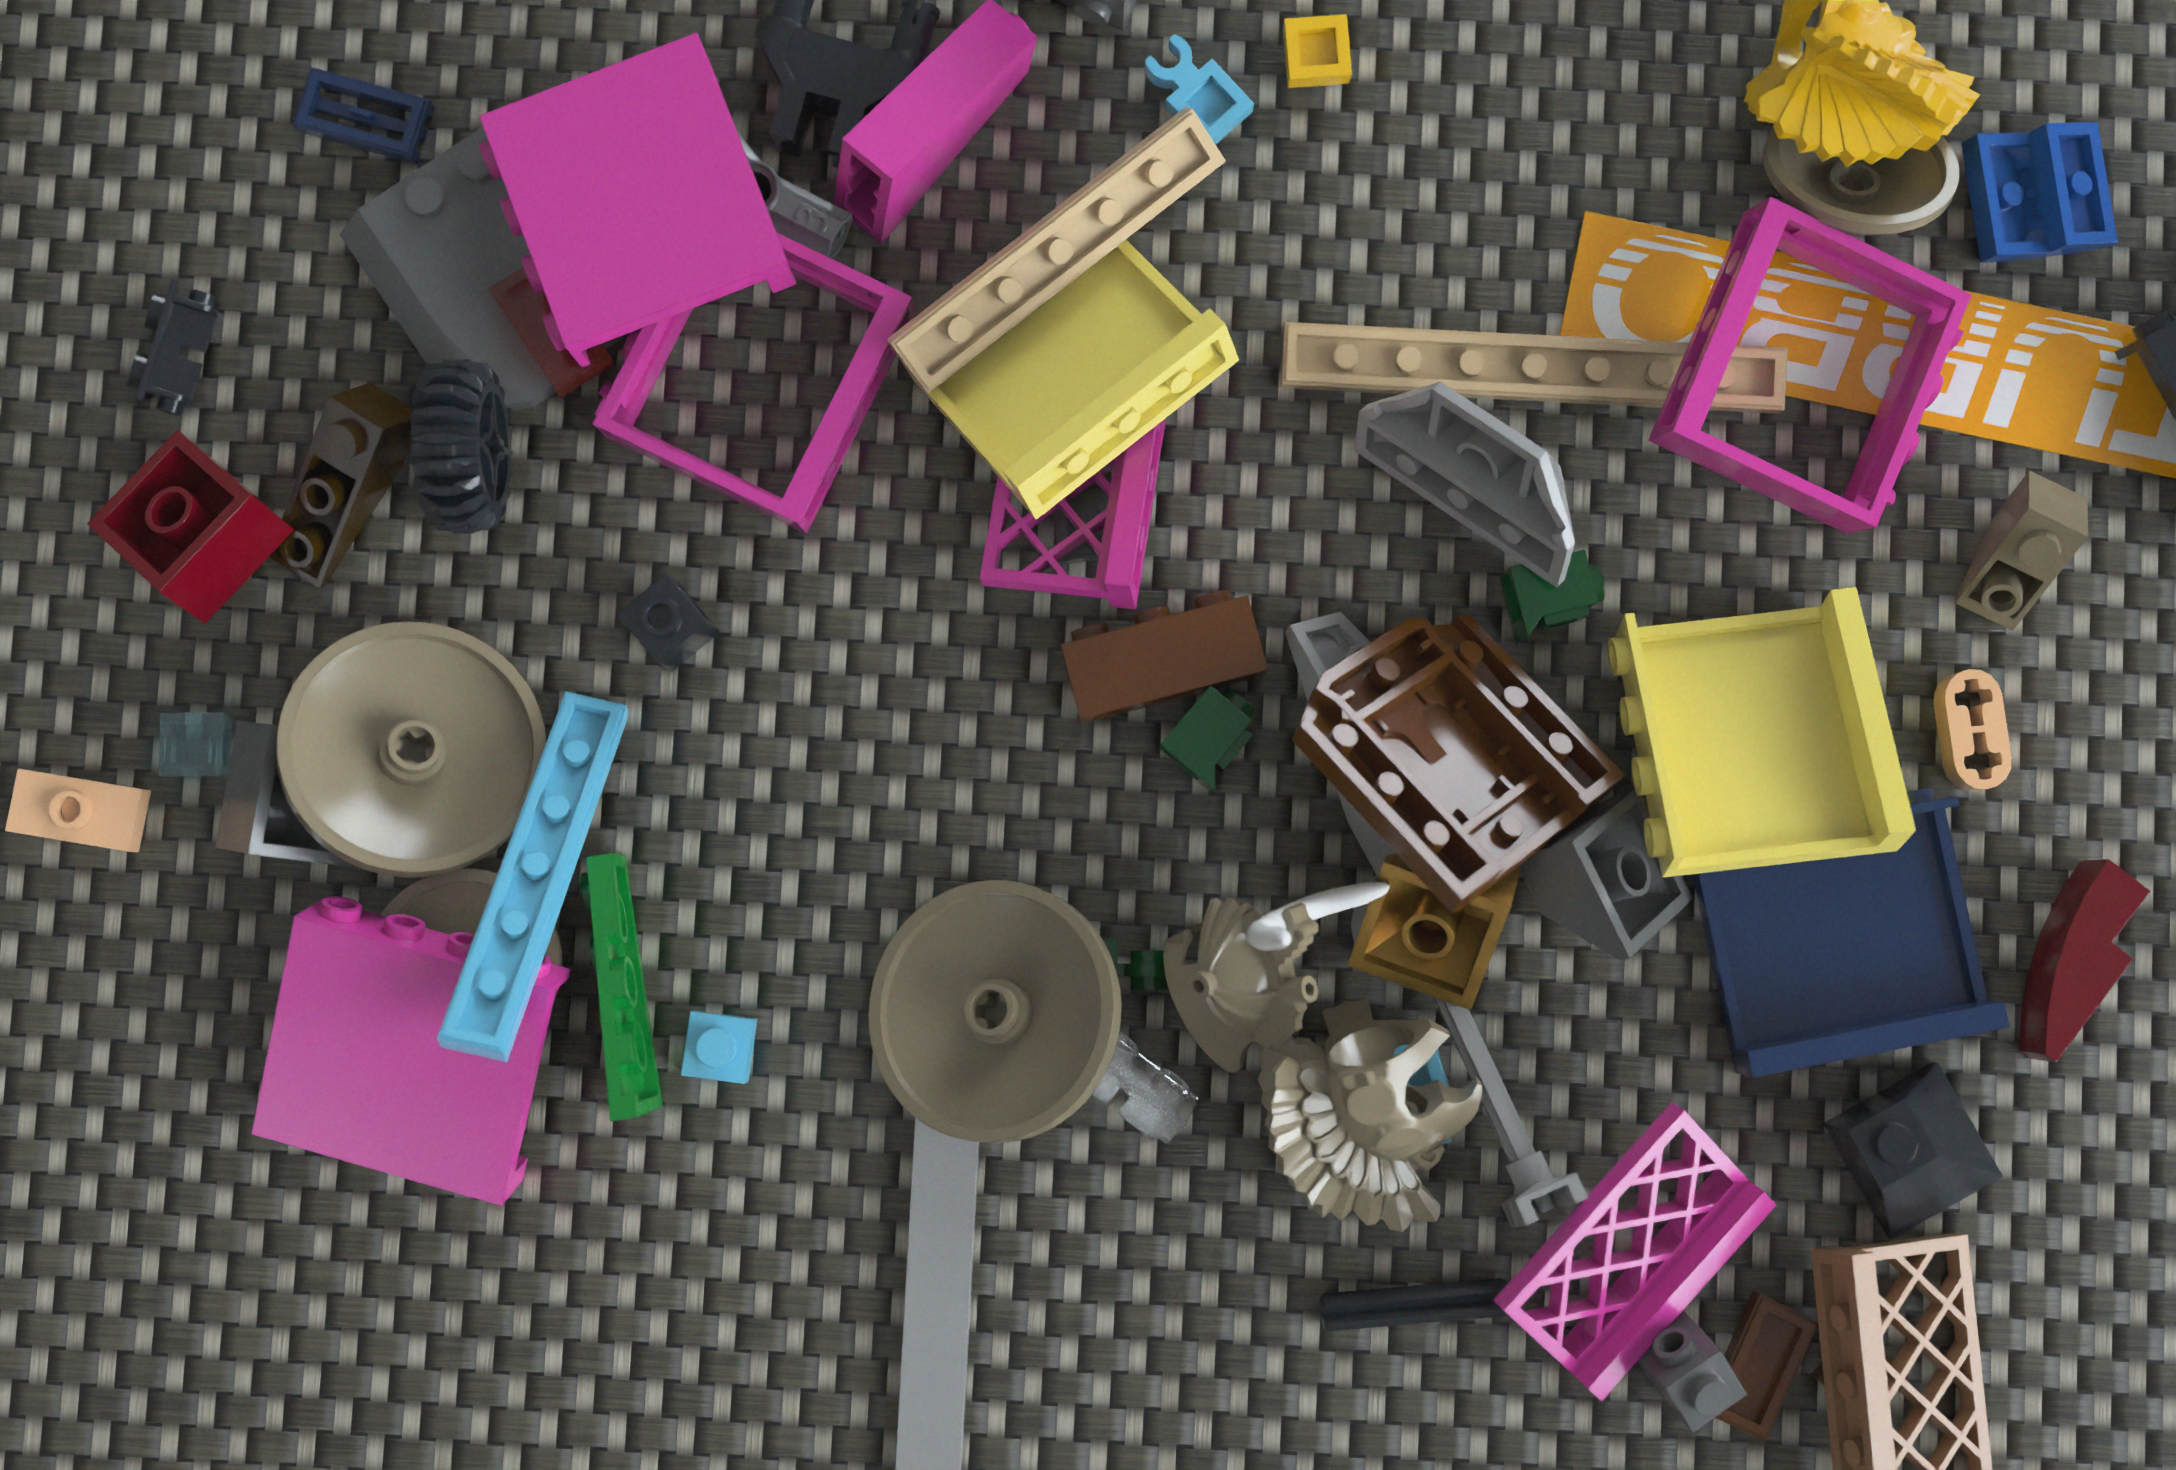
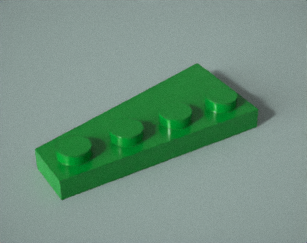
M616 853L586 857L588 872L582 873L580 877L583 903L587 911L591 910L593 936L590 938V956L598 982L599 1017L602 1028L610 1122L639 1117L663 1106L626 855Z

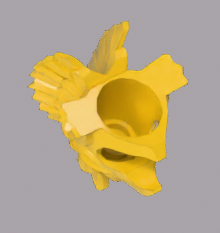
M1785 0L1772 62L1746 85L1747 94L1744 102L1748 105V110L1753 115L1756 114L1757 121L1774 124L1773 128L1778 139L1795 140L1799 153L1815 151L1822 162L1832 157H1839L1847 168L1858 160H1864L1870 165L1883 157L1898 160L1910 148L1926 152L1939 141L1941 135H1948L1955 124L1957 125L1961 118L1966 115L1980 94L1969 88L1974 77L1948 70L1943 63L1923 57L1926 50L1914 40L1916 37L1915 25L1908 19L1894 16L1887 2L1879 3L1878 0ZM1822 2L1817 26H1806L1812 12ZM1802 39L1806 42L1803 54L1800 48Z

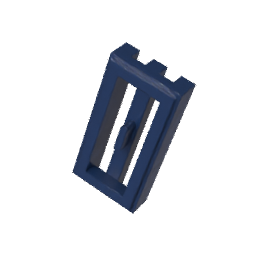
M311 67L293 126L304 134L417 165L421 154L417 148L420 141L425 142L428 129L425 127L426 119H432L435 106L426 98ZM322 88L410 113L409 120L405 121L319 97ZM314 111L402 135L403 139L401 142L312 116Z

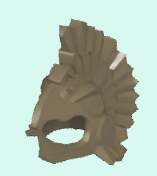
M1362 999L1356 1002L1344 1001L1337 1007L1326 1008L1322 1011L1330 1035L1323 1048L1309 1038L1297 1037L1294 1039L1292 1035L1289 1042L1285 1045L1275 1044L1268 1050L1264 1047L1259 1054L1262 1071L1257 1080L1263 1090L1261 1103L1268 1111L1265 1126L1270 1132L1268 1148L1277 1154V1169L1283 1175H1287L1289 1184L1301 1193L1304 1200L1311 1206L1314 1205V1211L1322 1218L1331 1212L1341 1221L1353 1210L1358 1218L1367 1226L1374 1225L1382 1219L1389 1230L1403 1232L1410 1225L1413 1218L1425 1222H1436L1440 1215V1203L1422 1185L1418 1169L1422 1167L1428 1171L1437 1164L1445 1150L1443 1142L1458 1134L1473 1119L1481 1102L1482 1084L1476 1077H1474L1469 1085L1460 1089L1447 1087L1438 1079L1422 1087L1413 1086L1407 1082L1412 1074L1427 1063L1436 1050L1451 1036L1449 1030L1430 1019L1373 1020L1369 1000ZM1400 1045H1408L1401 1053L1394 1056L1396 1048Z

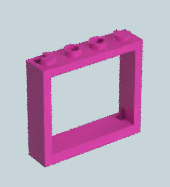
M1769 197L1743 212L1648 441L1843 533L1849 534L1877 528L1884 508L1894 505L1896 493L1892 488L1901 467L1911 459L1917 449L1920 436L1916 430L1924 410L1934 402L1942 388L1943 376L1940 375V371L1947 354L1958 344L1965 332L1958 329L1972 295L1847 233L1830 227L1802 211L1773 197ZM1776 248L1916 316L1843 497L1701 431Z
M777 233L794 276L875 314L783 498L633 426L693 308L629 333L622 350V359L625 362L615 381H608L601 388L599 394L603 398L594 414L597 417L593 425L606 438L807 534L896 357V353L886 339L916 317L917 312L911 296Z

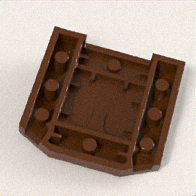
M1470 615L1457 616L1452 624L1431 625L1427 618L1407 619L1325 671L1312 690L1292 738L1297 747L1451 913L1462 910L1584 817L1626 776Z

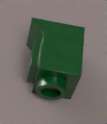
M1585 550L1572 552L1565 580L1557 588L1524 565L1510 567L1508 574L1499 577L1516 645L1528 638L1535 626L1537 631L1583 620L1590 615L1588 609L1605 598L1601 572L1596 564L1589 565Z
M1210 685L1161 742L1159 749L1213 795L1216 791L1215 767L1222 772L1253 736L1246 729L1251 724V718L1256 713V710L1233 689L1227 687L1221 694Z

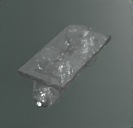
M1120 1031L1109 1067L1096 1090L1092 1093L1093 1096L1107 1106L1119 1089L1123 1090L1129 1095V1098L1121 1106L1117 1114L1147 1136L1152 1142L1158 1137L1165 1144L1171 1141L1180 1127L1184 1128L1199 1100L1190 1092L1189 1086L1178 1074L1168 1069L1158 1068L1141 1055L1136 1044Z

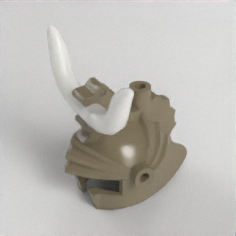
M1369 882L1332 888L1303 897L1278 909H1271L1261 915L1255 907L1246 902L1241 904L1234 898H1227L1223 902L1218 898H1213L1210 900L1203 922L1165 939L1164 970L1171 997L1187 1030L1203 1051L1224 1070L1235 1073L1243 1068L1245 1055L1253 1042L1261 1044L1267 1050L1275 1044L1285 1045L1288 1043L1290 1036L1302 1029L1303 1014L1307 1010L1306 1003L1314 1002L1318 996L1316 980L1310 975L1296 977L1293 959L1299 957V954L1307 950V945L1313 943V936L1319 930L1315 920L1339 911L1367 904L1386 894L1390 888L1389 884L1385 882ZM1192 935L1199 936L1198 962L1185 963L1188 947L1193 940Z

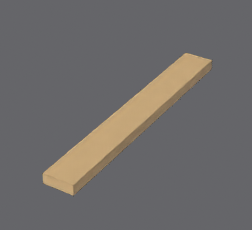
M1285 322L1283 326L1280 388L1402 394L1442 382L1465 398L1662 408L1689 343ZM1736 345L1709 410L1779 414L1784 411L1788 348Z

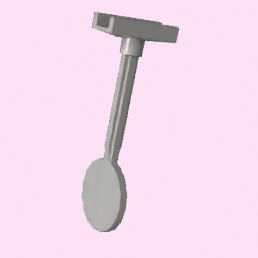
M1377 875L1368 880L1367 883L1377 882ZM1369 903L1353 908L1350 929L1354 945ZM1381 978L1392 986L1408 988ZM1433 997L1471 1080L1476 1077L1481 1081L1482 1104L1510 1162L1505 1167L1517 1193L1501 1203V1207L1511 1228L1526 1226L1539 1220L1530 1202L1533 1199L1540 1213L1553 1209L1554 1206L1548 1195L1549 1192L1552 1193L1558 1208L1588 1199L1577 1173L1554 1178L1542 1151L1535 1152L1470 1011Z

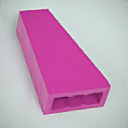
M986 0L842 138L834 205L851 213L852 221L878 243L881 244L894 231L1029 72L1038 36L1029 29L1024 20L1012 12H1007L993 0Z

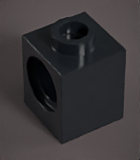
M668 573L664 574L617 613L619 618L654 660L672 672L720 632L684 587Z

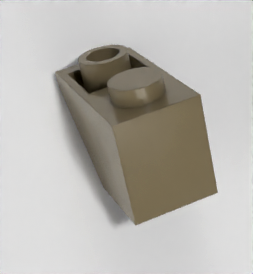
M2029 470L1992 518L1959 588L1955 603L2013 631L2088 538L2087 498Z

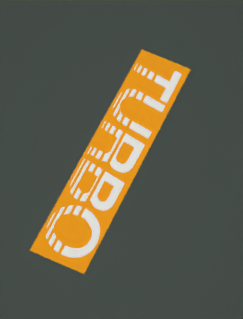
M1585 211L1560 336L1689 343L1731 241ZM1775 251L1736 345L1788 348L1785 396L1876 415L1916 316L1787 253ZM1965 291L1972 295L1958 329L1965 332L1958 344L1948 352L1940 371V375L1943 376L1942 388L1934 402L1924 410L1919 424L2176 479V421L2138 352L2132 353L2118 360L2114 353L2137 341L2131 330L2135 326Z

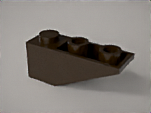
M371 382L328 397L282 517L294 531L269 556L270 558L318 588H322L327 584L403 466L411 446L408 441L411 436L409 415L413 412V408Z

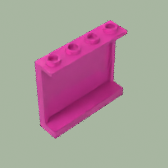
M697 32L479 116L488 140L479 143L482 157L493 179H503L509 197L500 200L503 214L514 236L524 235L530 254L521 257L523 268L535 293L545 292L551 308V312L542 315L548 335L558 352L567 349L581 367L591 364L586 349L766 280L772 293L797 284L714 70Z
M331 896L320 899L294 916L251 1134L502 1206L524 1178L528 1157L519 1155L555 993L569 978L571 969L551 964V958L544 955L507 1062L442 1048L438 1043L437 1036L475 934L467 932L446 934L425 928V922L413 916L403 914L383 916L362 910L363 906L361 903L346 897Z

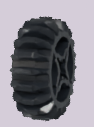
M470 359L443 360L442 363L427 364L416 381L417 389H415L411 396L413 412L409 415L411 436L408 441L411 444L412 454L410 464L413 465L414 470L413 486L419 492L418 504L425 512V517L430 525H435L437 530L453 531L454 534H474L475 531L496 528L507 510L506 501L511 495L509 481L510 477L513 476L511 470V456L513 452L510 441L512 430L509 429V409L505 406L504 402L505 391L499 384L498 376L487 363L472 362Z

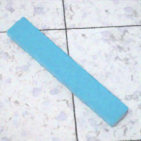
M565 691L438 1033L437 1040L440 1047L507 1062L628 719L627 705Z

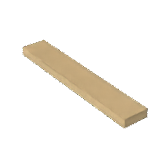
M1183 108L886 339L924 392L928 394L1226 162L1193 108Z

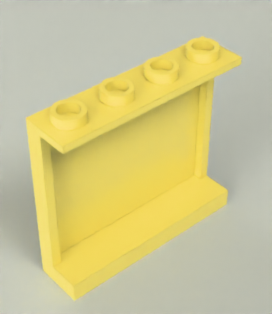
M1124 240L928 394L924 393L1037 520L1238 362L1239 358L1226 324L1211 309L1201 314L1127 240ZM910 374V376L912 377V379L914 380V382L918 385V383L916 382V380H915V379L913 378V376Z
M1856 587L1830 590L1821 606L1645 627H1637L1634 613L1624 614L1615 638H1610L1608 641L1609 665L1614 676L1622 675L1626 697H1621L1620 699L1621 725L1625 735H1634L1638 757H1633L1632 780L1636 794L1638 796L1646 795L1650 818H1646L1644 821V840L1649 857H1658L1662 878L1898 851L1916 831Z

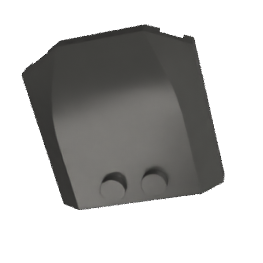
M482 126L358 208L341 231L340 236L426 364L442 363L443 360L470 359L472 362L487 363L498 376L499 384L505 391L504 402L507 408L510 407L512 410L534 408L621 350L629 333L586 349L591 364L584 367L578 364L567 349L559 352L556 350L548 335L542 315L551 312L545 292L535 293L522 265L521 257L530 254L524 235L514 236L500 205L501 199L509 197L502 178L493 179L479 148V143L488 140Z

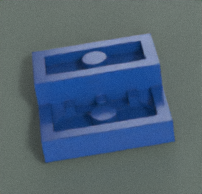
M2098 122L2045 123L2029 133L1976 134L1961 143L1981 263L2065 255L2110 247L2118 243Z

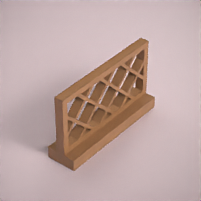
M1954 1232L1854 1247L1829 1245L1811 1248L1833 1470H1897L1904 1457L1918 1470H1945L1958 1448L1967 1455L1969 1470H1992L1968 1234ZM1946 1251L1948 1276L1939 1290H1937L1922 1273L1936 1252ZM1911 1256L1909 1261H1907L1904 1257ZM1887 1260L1900 1272L1885 1298L1878 1293L1875 1261ZM1913 1287L1931 1302L1915 1328L1898 1312ZM1944 1315L1953 1323L1955 1341L1945 1356L1929 1342ZM1890 1323L1907 1338V1341L1891 1365L1885 1361L1883 1334ZM1921 1353L1937 1367L1922 1394L1905 1379ZM1951 1382L1960 1389L1962 1406L1952 1423L1935 1408ZM1897 1390L1914 1405L1898 1432L1892 1428L1890 1401ZM1929 1419L1944 1433V1436L1927 1461L1912 1447V1444Z

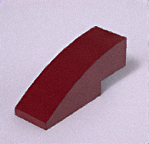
M2109 859L2084 860L2078 863L2058 894L2040 932L2028 970L2020 1020L2019 1051L2029 1059L2056 1063L2133 960L2132 957L2112 942L2151 891Z

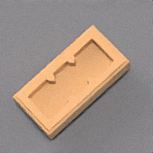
M18 769L5 831L139 853L151 790Z

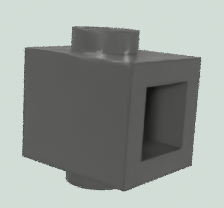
M1684 1310L1667 1329L1656 1336L1651 1347L1638 1360L1654 1388L1692 1432L1701 1428L1747 1395L1722 1351Z

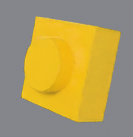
M1347 14L1287 18L1284 20L1283 38L1288 88L1350 83L1352 69Z

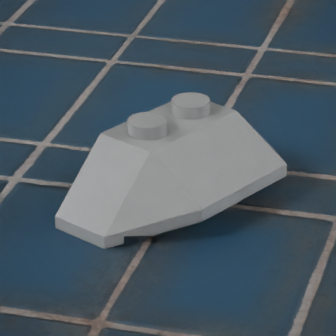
M1442 382L1369 403L1359 411L1355 452L1556 588L1565 580L1575 540L1561 467L1546 450Z

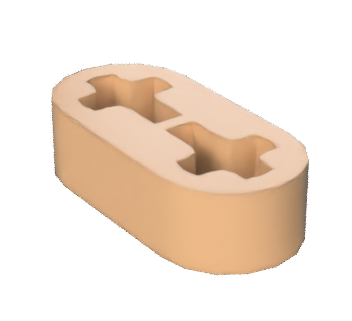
M1968 669L1948 675L1938 683L1934 692L1933 702L1942 765L1946 777L1953 785L1962 790L1979 791L1996 787L2007 778L2011 770L2012 759L2003 697L1999 684L1990 674L1982 670ZM1965 685L1968 692H1978L1980 696V704L1970 707V713L1967 706H1957L1955 702V694L1964 691ZM1974 750L1979 755H1988L1990 761L1989 767L1980 769L1979 774L1976 769H1966L1964 764V757L1974 754Z

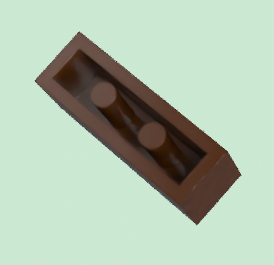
M1230 590L1218 591L1194 599L1195 609L1171 615L1169 607L1164 606L1133 615L1134 625L1109 631L1107 623H1097L1072 631L1071 637L1073 641L1061 644V649L1081 724L1205 692L1210 685L1217 689L1263 677L1268 668L1248 595L1232 599Z

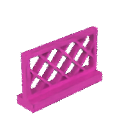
M1166 418L1037 520L1031 513H1028L1023 518L1010 503L1012 492L998 477L979 578L982 586L1109 599L1111 607L1136 609ZM1113 470L1112 481L1110 484L1104 477V475ZM1096 482L1109 498L1107 509L1085 524L1067 502ZM1060 508L1077 530L1048 551L1031 528ZM1007 516H1009L1014 524L1005 530ZM1104 528L1102 542L1100 543L1094 534ZM1023 534L1041 556L1021 571L998 569L1001 550ZM1087 541L1099 556L1096 578L1068 576L1057 561ZM1050 567L1055 574H1046L1042 572Z
M1671 1102L1588 1194V1199L1583 1200L1493 1301L1602 1401L1651 1347L1656 1336L1668 1328L1776 1207V1204L1763 1190L1745 1177L1685 1110ZM1681 1130L1684 1133L1681 1159L1662 1162L1663 1148ZM1713 1171L1696 1190L1698 1173ZM1678 1177L1675 1201L1656 1204L1659 1180ZM1640 1184L1637 1208L1617 1212L1618 1198L1629 1186ZM1670 1219L1652 1239L1653 1223ZM1634 1226L1632 1248L1612 1253L1614 1230ZM1595 1234L1593 1257L1572 1261L1573 1248L1584 1236ZM1626 1269L1607 1290L1609 1272ZM1590 1276L1588 1298L1567 1302L1570 1280ZM1551 1284L1547 1307L1528 1311L1520 1308L1539 1286ZM1582 1318L1563 1339L1565 1321Z

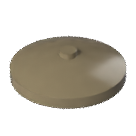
M392 622L365 628L341 638L316 656L302 671L293 684L280 715L276 759L281 786L288 804L307 832L323 847L346 862L371 872L396 877L419 878L446 874L470 866L494 852L512 836L547 740L541 711L532 691L516 668L495 649L476 637L443 625L426 622Z
M1008 880L977 881L955 887L929 900L916 910L895 933L878 964L871 988L868 1013L869 1033L876 1063L884 1081L901 1105L922 1123L942 1134L981 1143H1007L1034 1137L1059 1125L1074 1114L1096 1090L1104 1077L1117 1045L1121 1025L1122 1007L1118 976L1112 957L1097 930L1078 910L1061 898L1040 888Z

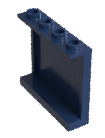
M1932 788L1907 792L1916 831L1898 851L1692 874L1735 1073L1754 1078L2010 1028L2004 1001L1988 1000L1947 820L1945 808L1960 806L1958 796L1934 800Z

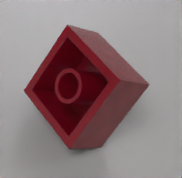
M178 429L87 523L156 590L204 624L211 619L294 531L291 526L230 472Z

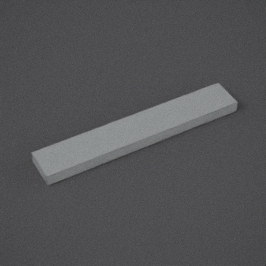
M915 1118L895 1470H962L979 1142L957 1139L942 1134L928 1127L917 1118Z

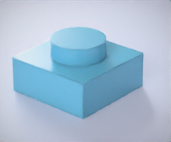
M696 1010L690 1011L681 1076L741 1084L748 1083L758 1019Z

